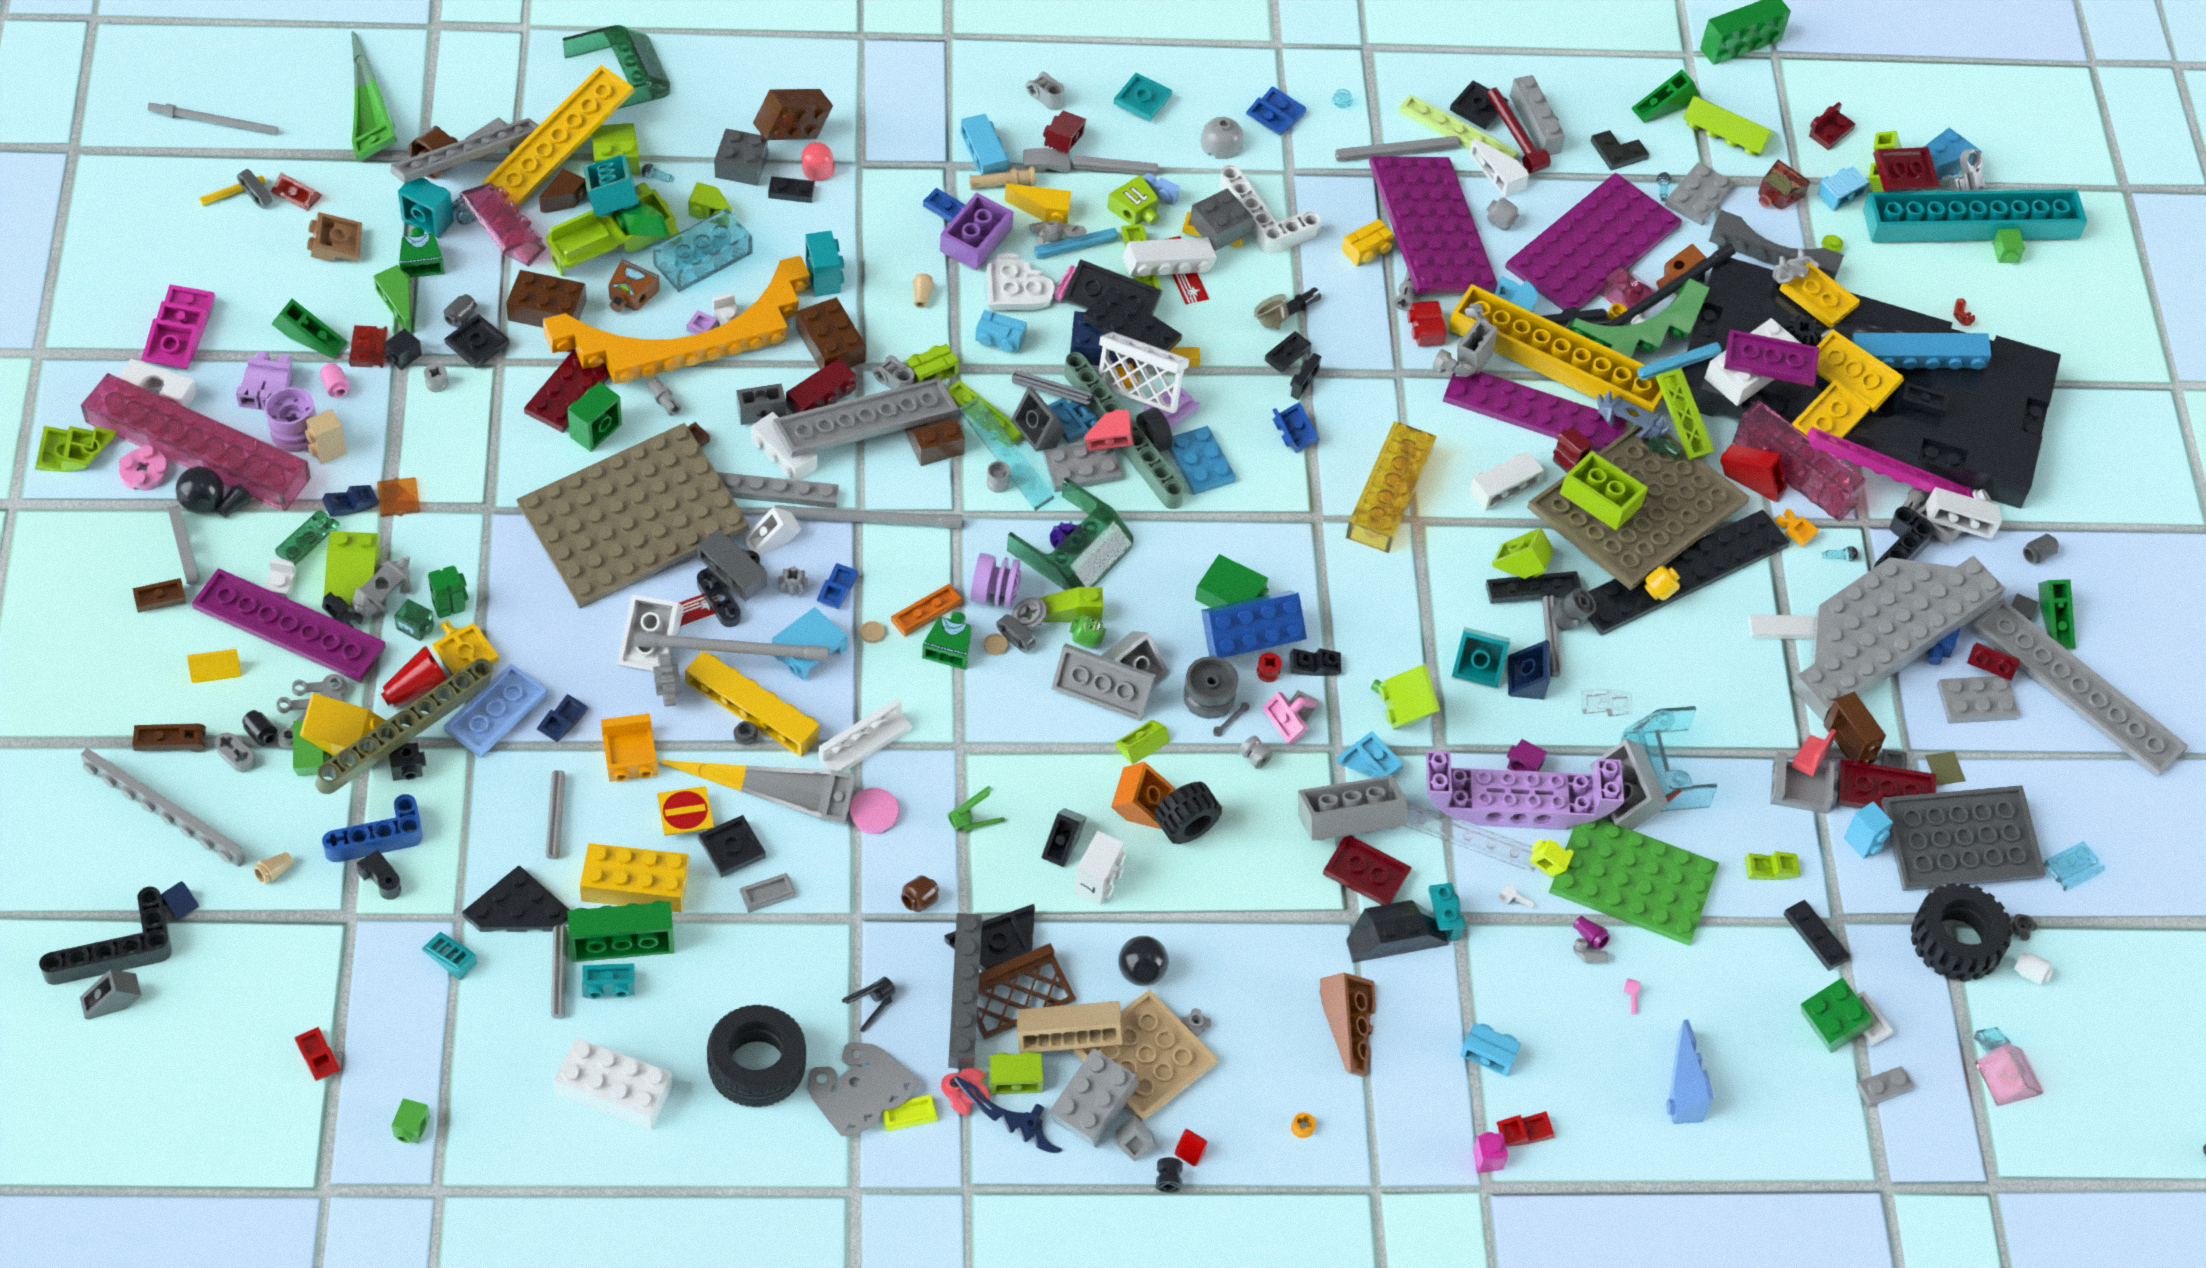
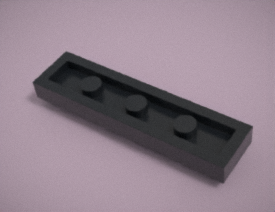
M1577 571L1542 574L1538 577L1530 576L1525 579L1519 576L1487 579L1485 584L1490 604L1543 599L1546 595L1554 596L1555 598L1566 597L1576 588H1582Z

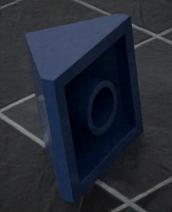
M1548 640L1508 655V695L1510 697L1544 700L1550 683V642Z

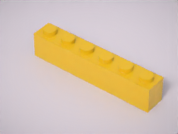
M702 651L685 669L686 684L742 720L753 723L759 731L798 756L802 757L818 740L819 724L814 718L805 716L792 704H786L780 700L775 693L764 690L756 681L742 676L737 669L728 667L717 656Z

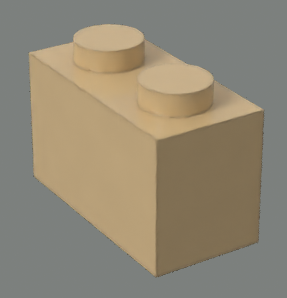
M332 409L306 420L307 430H305V435L310 443L307 445L308 450L313 458L317 457L321 465L347 454L342 424Z

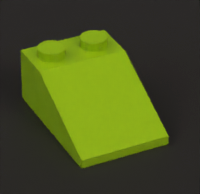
M634 123L601 125L591 135L594 163L625 153L632 174H640Z
M330 531L326 556L324 597L329 592H332L335 596L341 597L346 602L347 607L352 608V599L356 592L355 588H361L377 573L376 569L379 566L381 554L378 533Z
M1426 664L1400 673L1380 683V698L1382 701H1385L1387 708L1386 719L1392 725L1393 730L1420 723L1440 711Z

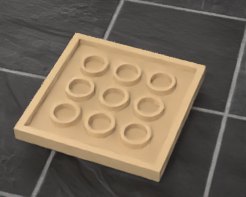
M1150 989L1121 1011L1123 1045L1073 1049V1053L1084 1062L1094 1048L1137 1076L1139 1086L1127 1101L1125 1107L1142 1123L1218 1064V1058Z

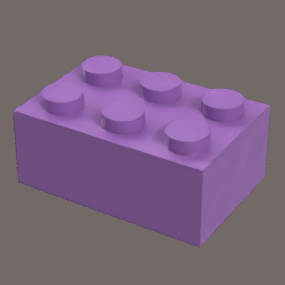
M976 192L940 234V252L978 270L1012 230L1014 211Z

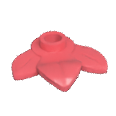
M965 1068L959 1074L950 1073L944 1076L941 1081V1090L950 1099L951 1107L956 1112L968 1115L971 1104L974 1103L967 1097L959 1085L958 1087L950 1085L951 1082L956 1083L954 1076H958L977 1086L980 1092L990 1100L991 1096L988 1088L981 1083L986 1075L984 1071L977 1068ZM968 1088L981 1103H984L971 1088Z

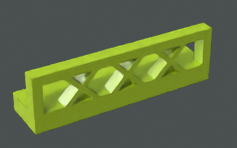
M1682 368L1657 375V382L1688 459L1692 460L1698 457L1702 459L1713 453L1714 448Z

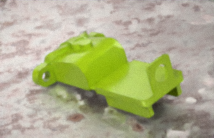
M645 182L636 185L638 200L641 199L663 214L669 232L667 237L630 235L619 228L616 217H618L617 210L606 217H601V215L595 216L594 210H591L551 227L549 234L546 236V242L550 247L553 265L562 276L564 275L563 267L566 269L572 268L614 250L618 245H621L627 252L632 253L657 240H666L668 238L671 243L681 240L680 232L676 226V218L670 211L667 202L662 200L655 188L651 190Z

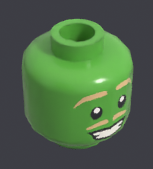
M1084 614L1078 620H1073L1069 632L1073 633L1072 641L1074 643L1093 649L1096 645H1101L1106 628H1103L1101 620Z

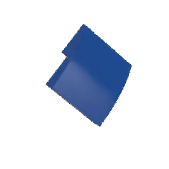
M1272 86L1262 98L1258 97L1246 111V115L1280 136L1288 131L1305 114L1306 107Z

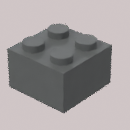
M725 128L714 159L715 178L758 186L768 157V140H765L762 135Z
M1226 188L1193 204L1189 223L1203 238L1208 237L1213 250L1217 251L1251 233L1253 216L1233 193Z

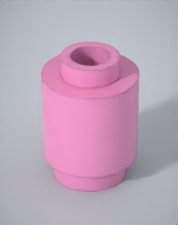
M335 363L326 364L321 368L320 378L329 396L343 397L349 391L350 384L342 368Z

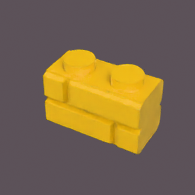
M1377 219L1344 236L1341 249L1356 266L1363 262L1369 263L1376 255L1380 253L1386 254L1391 250L1394 235L1385 227V224L1380 219Z

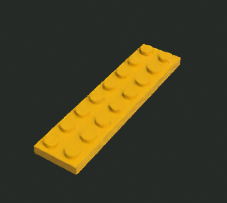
M600 65L482 182L483 186L517 210L635 92L633 86L603 65Z

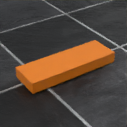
M947 584L892 615L891 622L906 637L962 605L963 599L950 584Z

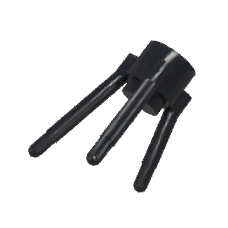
M883 976L868 987L843 998L842 1002L849 1004L868 994L875 1002H882L860 1028V1031L864 1032L881 1011L893 1002L890 996L895 994L896 991L890 979Z

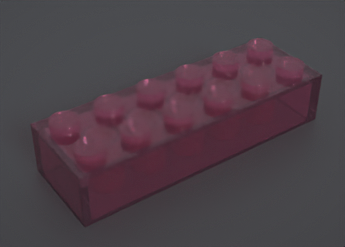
M1759 400L1742 414L1732 441L1733 444L1780 453L1786 483L1840 522L1856 507L1867 479L1838 458H1835L1831 453L1817 451L1812 448L1807 435Z

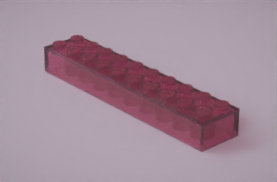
M110 373L103 377L80 405L86 423L92 426L115 430L117 437L139 447L144 445L152 446L154 450L162 453L166 459L186 468L196 466L210 468L220 476L224 485L235 487L241 484L253 498L282 511H286L311 479L308 461Z

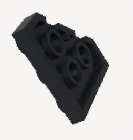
M518 865L462 911V914L479 932H491V930L527 932V929H542V932H553L554 926H560L568 919L567 911L570 909Z

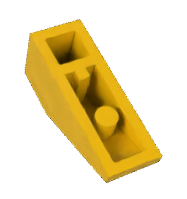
M1006 183L1005 202L1044 222L1058 221L1062 224H1068L1071 191Z

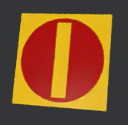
M706 786L657 793L664 836L714 828Z

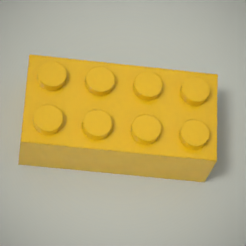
M588 843L580 882L581 901L625 906L629 903L648 904L654 901L671 902V912L682 913L690 870L689 854Z

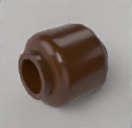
M919 875L903 886L901 894L902 903L908 910L920 913L937 902L939 887L933 879Z

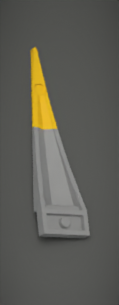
M673 760L660 761L666 766L816 818L846 824L856 780L855 774L826 769L766 767Z

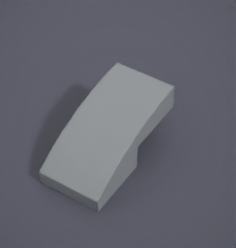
M1050 148L1024 149V168L1029 169L1030 166H1034L1036 172L1043 174L1047 168L1067 174L1070 170V153L1065 154V152L1061 153L1060 150L1057 151V149Z

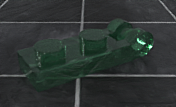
M318 510L275 549V553L281 559L293 562L295 566L330 534V531H337L340 523L334 518H328L327 513Z

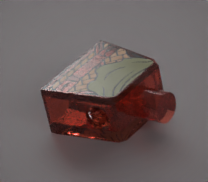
M1778 159L1761 181L1758 190L1760 196L1759 203L1763 207H1768L1772 204L1778 209L1783 210L1806 196L1811 181Z

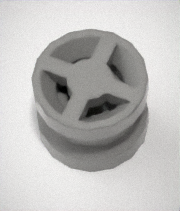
M433 363L424 369L425 385L429 391L437 393L447 388L448 378L445 366Z

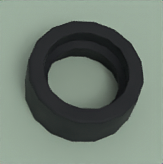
M1153 407L1136 416L1137 425L1158 452L1172 446L1173 438L1169 423L1158 408Z

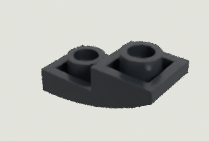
M1293 648L1290 652V673L1307 676L1340 675L1342 673L1341 652L1318 648L1313 653Z

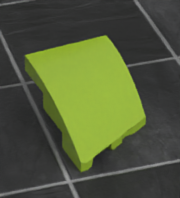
M44 425L35 469L54 472L84 469L116 436V431L94 426L92 431L69 426L68 430Z

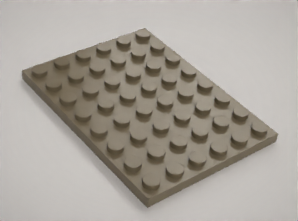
M685 422L516 499L518 507L579 609L696 555L697 544L718 529L725 535L731 536V538L750 529L749 523Z
M1635 425L1596 453L1648 487L1642 507L1620 528L1614 530L1561 495L1560 491L1565 476L1530 500L1527 505L1531 512L1630 590L1642 583L1659 566L1666 565L1746 505L1750 496L1699 457L1689 460L1683 445L1669 434L1663 435L1659 441H1655L1653 438L1638 439L1636 435L1642 430V427L1639 425Z

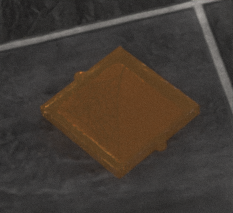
M395 477L394 480L377 481L381 517L394 515L401 517L403 514L420 512L416 477L402 479Z

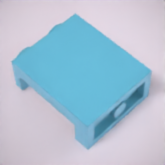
M813 607L774 636L772 644L829 647V655L834 651L842 654L847 650V635L821 611ZM774 656L778 661H783L788 666L790 672L794 676L798 675L803 681L808 678V671L820 662L804 658Z

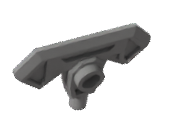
M1043 221L1029 224V228L1033 233L1040 232L1039 237L1036 238L1038 245H1043L1046 242H1058L1063 234L1069 237H1077L1087 233L1084 226L1062 224L1058 221Z

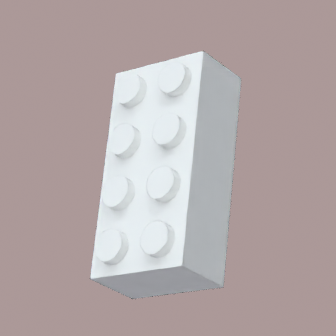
M1772 318L1751 332V334L1800 343ZM1726 350L1710 361L1705 375V379L1736 406L1774 380L1773 378L1724 369Z
M575 1037L553 1080L555 1095L648 1130L652 1129L673 1087L672 1072Z

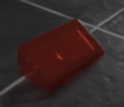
M282 172L270 191L306 211L322 196L321 193Z

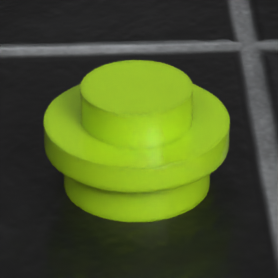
M1826 235L1823 237L1821 245L1822 248L1840 252L1843 248V241L1836 235Z

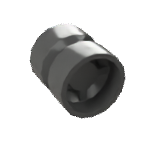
M1576 588L1552 607V616L1557 625L1562 629L1572 630L1596 611V603L1588 591Z

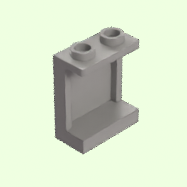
M1777 751L1772 763L1770 804L1828 814L1831 805H1835L1837 800V791H1834V785H1836L1838 780L1835 762L1830 761L1827 767H1819L1812 777L1792 768V762L1787 761V753Z

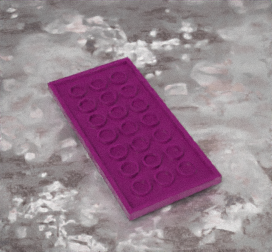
M1371 156L1369 165L1412 283L1414 284L1416 294L1466 293L1471 284L1490 293H1495L1498 283L1450 157Z
M1615 172L1506 262L1505 268L1523 282L1528 281L1538 293L1561 310L1569 307H1577L1581 310L1681 226L1682 219Z

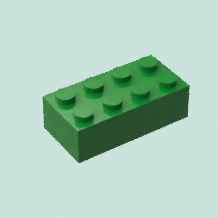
M1760 0L1710 18L1706 25L1700 50L1715 65L1737 56H1743L1753 50H1759L1764 46L1778 43L1783 38L1791 10L1782 0Z
M671 902L629 903L625 906L614 907L604 905L600 908L587 909L581 907L567 911L572 962L674 953Z

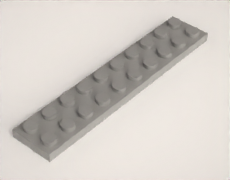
M2001 599L1973 624L1971 629L1997 650L2019 658V668L2156 777L2161 775L2186 751L2188 747L2186 743L2005 600Z

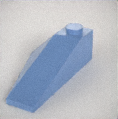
M1689 1019L1683 1020L1678 1031L1669 1099L1666 1101V1110L1668 1115H1671L1673 1124L1703 1122L1714 1100L1707 1070H1701L1703 1059L1701 1053H1695L1696 1039Z

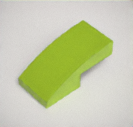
M1774 851L1771 856L1748 853L1744 857L1748 879L1783 880L1797 878L1801 875L1798 856L1795 853Z

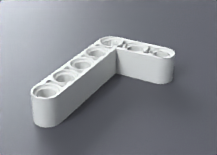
M1231 164L1222 167L1219 188L1221 191L1228 188L1253 216L1251 234L1264 252L1275 254L1317 238L1321 217L1317 212L1306 211L1277 222L1240 169Z

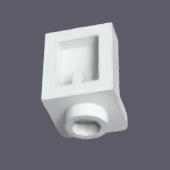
M734 293L721 294L712 298V310L714 317L718 319L719 327L740 315L735 305Z
M270 559V573L264 588L289 598L296 578L294 563L285 559Z

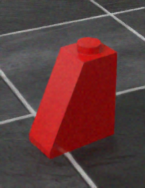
M1730 444L1728 449L1721 455L1720 464L1726 477L1774 502H1777L1786 490L1787 484L1780 453Z

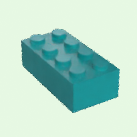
M625 153L583 166L587 193L595 216L601 215V217H606L613 214L615 210L621 208L628 210L639 203L634 177Z

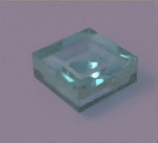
M1998 1027L1976 1030L1974 1040L1987 1054L2009 1050L2011 1041Z

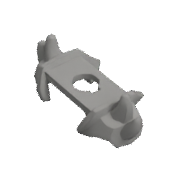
M1800 248L1798 249V257L1788 260L1787 263L1784 256H1780L1779 265L1774 266L1773 278L1779 284L1788 283L1795 277H1806L1809 268L1804 265L1808 262L1819 268L1820 264L1811 256L1806 257L1803 249Z
M410 556L402 557L399 561L391 562L388 560L381 563L376 569L377 573L361 588H355L356 592L352 599V609L360 613L362 617L379 612L388 613L389 611L381 602L400 583V593L412 590L409 581L410 571L408 569ZM378 579H385L388 581L389 587L378 590L375 582Z

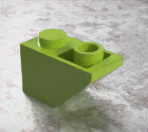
M696 182L688 200L689 216L731 226L732 208L719 188Z

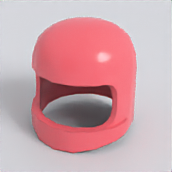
M813 142L803 149L801 162L806 178L812 181H824L834 174L835 164L833 162V155L826 144Z

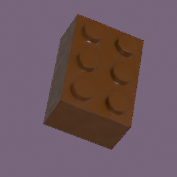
M769 89L753 121V125L765 140L817 139L834 105L821 89Z
M520 269L506 302L508 321L543 328L544 318L564 313L580 320L587 302L586 284Z
M837 297L796 311V330L820 370L837 358L842 360L849 368L866 362V344Z

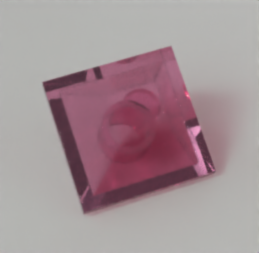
M1619 267L1605 279L1601 296L1612 304L1621 303L1625 305L1628 310L1657 290L1632 271Z

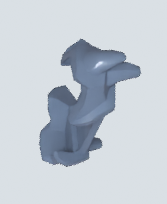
M1608 391L1604 398L1601 394L1597 396L1599 408L1597 413L1605 418L1608 425L1614 426L1613 415H1618L1642 427V430L1636 435L1638 439L1653 438L1655 441H1659L1671 428L1670 426L1663 427L1665 416L1658 418V413L1649 412L1622 399L1619 395L1613 399L1611 391ZM1627 410H1634L1639 413V416H1631Z

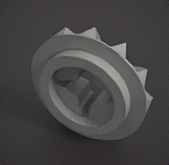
M1031 597L1019 602L1013 609L1011 616L1027 630L1034 631L1037 625L1042 626V620L1047 618L1046 611L1048 608L1041 599ZM1029 610L1033 612L1031 619L1027 618L1029 617Z

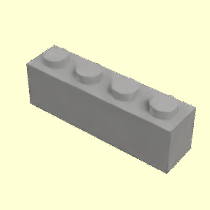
M1534 75L1514 78L1510 98L1537 150L1545 149L1549 156L1561 153L1565 134Z

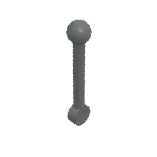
M1247 702L1241 703L1240 708L1220 727H1214L1213 735L1220 737L1223 730L1243 711L1249 710V704Z

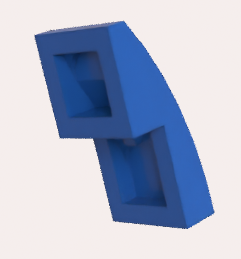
M836 563L829 579L825 580L817 597V602L839 610L858 577V570Z

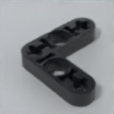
M748 550L747 552L751 559L760 564L759 554ZM708 567L701 570L697 574V587L719 622L725 627H735L740 622L741 611L725 587L727 585ZM704 579H707L708 581H711V583H712V588H711V589H710L709 583H708L707 581H703ZM721 594L725 599L721 602H716L712 597ZM726 607L729 614L734 615V617L731 618L729 615L726 616Z

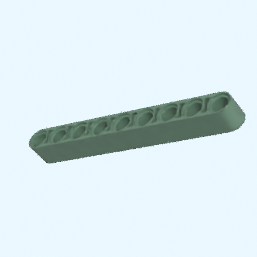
M1072 352L1066 356L1064 376L1072 387L1094 394V401L1088 408L1097 416L1098 421L1105 413L1113 412L1114 410H1126L1084 355ZM1131 417L1134 445L1119 448L1162 504L1169 509L1179 508L1183 503L1185 487L1183 482Z

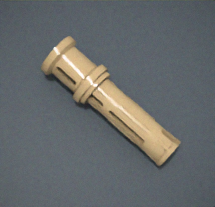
M1030 166L1029 169L1020 170L1012 168L1010 172L969 175L970 189L1003 186L1006 183L1036 186L1034 166Z

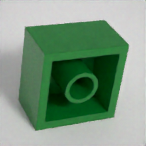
M598 382L594 387H590L579 400L572 402L567 409L570 438L589 452L594 450L622 425L620 396L601 382Z
M1843 977L1800 1004L1801 1014L1830 1053L1873 1027L1872 1016Z

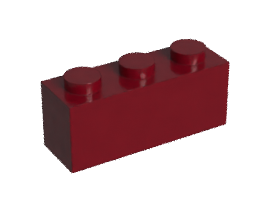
M837 358L786 392V407L795 414L835 404L839 399L850 395L856 389V374L842 360Z

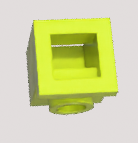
M1539 839L1532 847L1533 853L1529 861L1552 878L1555 874L1558 875L1567 870L1574 851L1571 849L1564 850L1557 842L1551 839L1546 841Z

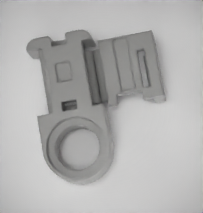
M1975 149L1964 150L1960 155L1962 172L1965 173L1962 174L1963 177L1947 179L1950 191H1980V189L1987 188L1988 183H1984L1981 167L1984 166L1981 153ZM1972 153L1973 162L1970 165L1968 162V157Z

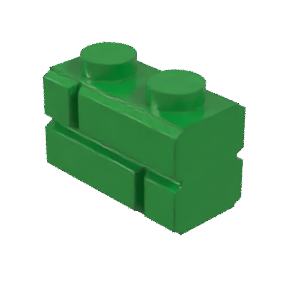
M454 565L445 567L442 571L439 569L429 572L428 580L431 599L437 616L444 618L450 616L451 613L457 614L465 611V601L469 600L465 588L467 584L464 574L458 573Z

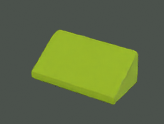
M1150 720L1114 743L1130 763L1135 764L1169 743L1170 738L1165 726L1155 720Z

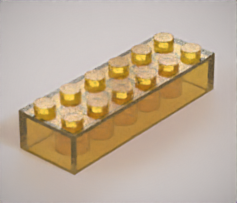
M1393 421L1349 520L1345 538L1386 553L1390 552L1432 456L1437 438L1436 435Z

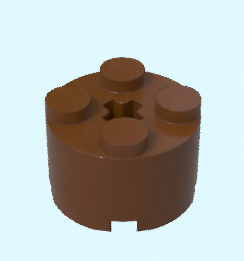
M433 126L409 144V156L412 158L456 143L458 140L453 136L450 137L440 127ZM453 167L441 170L439 172L430 174L425 177L435 179L436 177L442 176Z

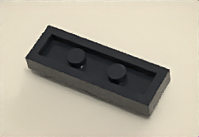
M1805 899L1785 909L1783 915L1828 971L1848 961L1850 957L1848 952Z

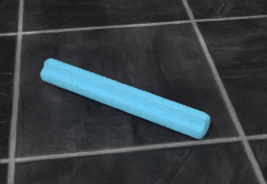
M1113 227L1082 236L1063 239L1058 242L1038 245L1034 247V253L1037 259L1112 242L1118 239V232Z
M1714 342L1639 367L1638 376L1641 380H1646L1659 374L1721 354V346L1718 342Z

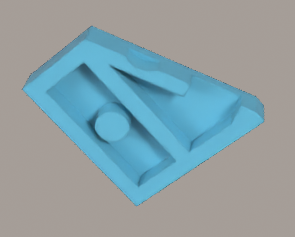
M1373 731L1336 757V762L1339 765L1373 778L1394 776L1403 769V763Z

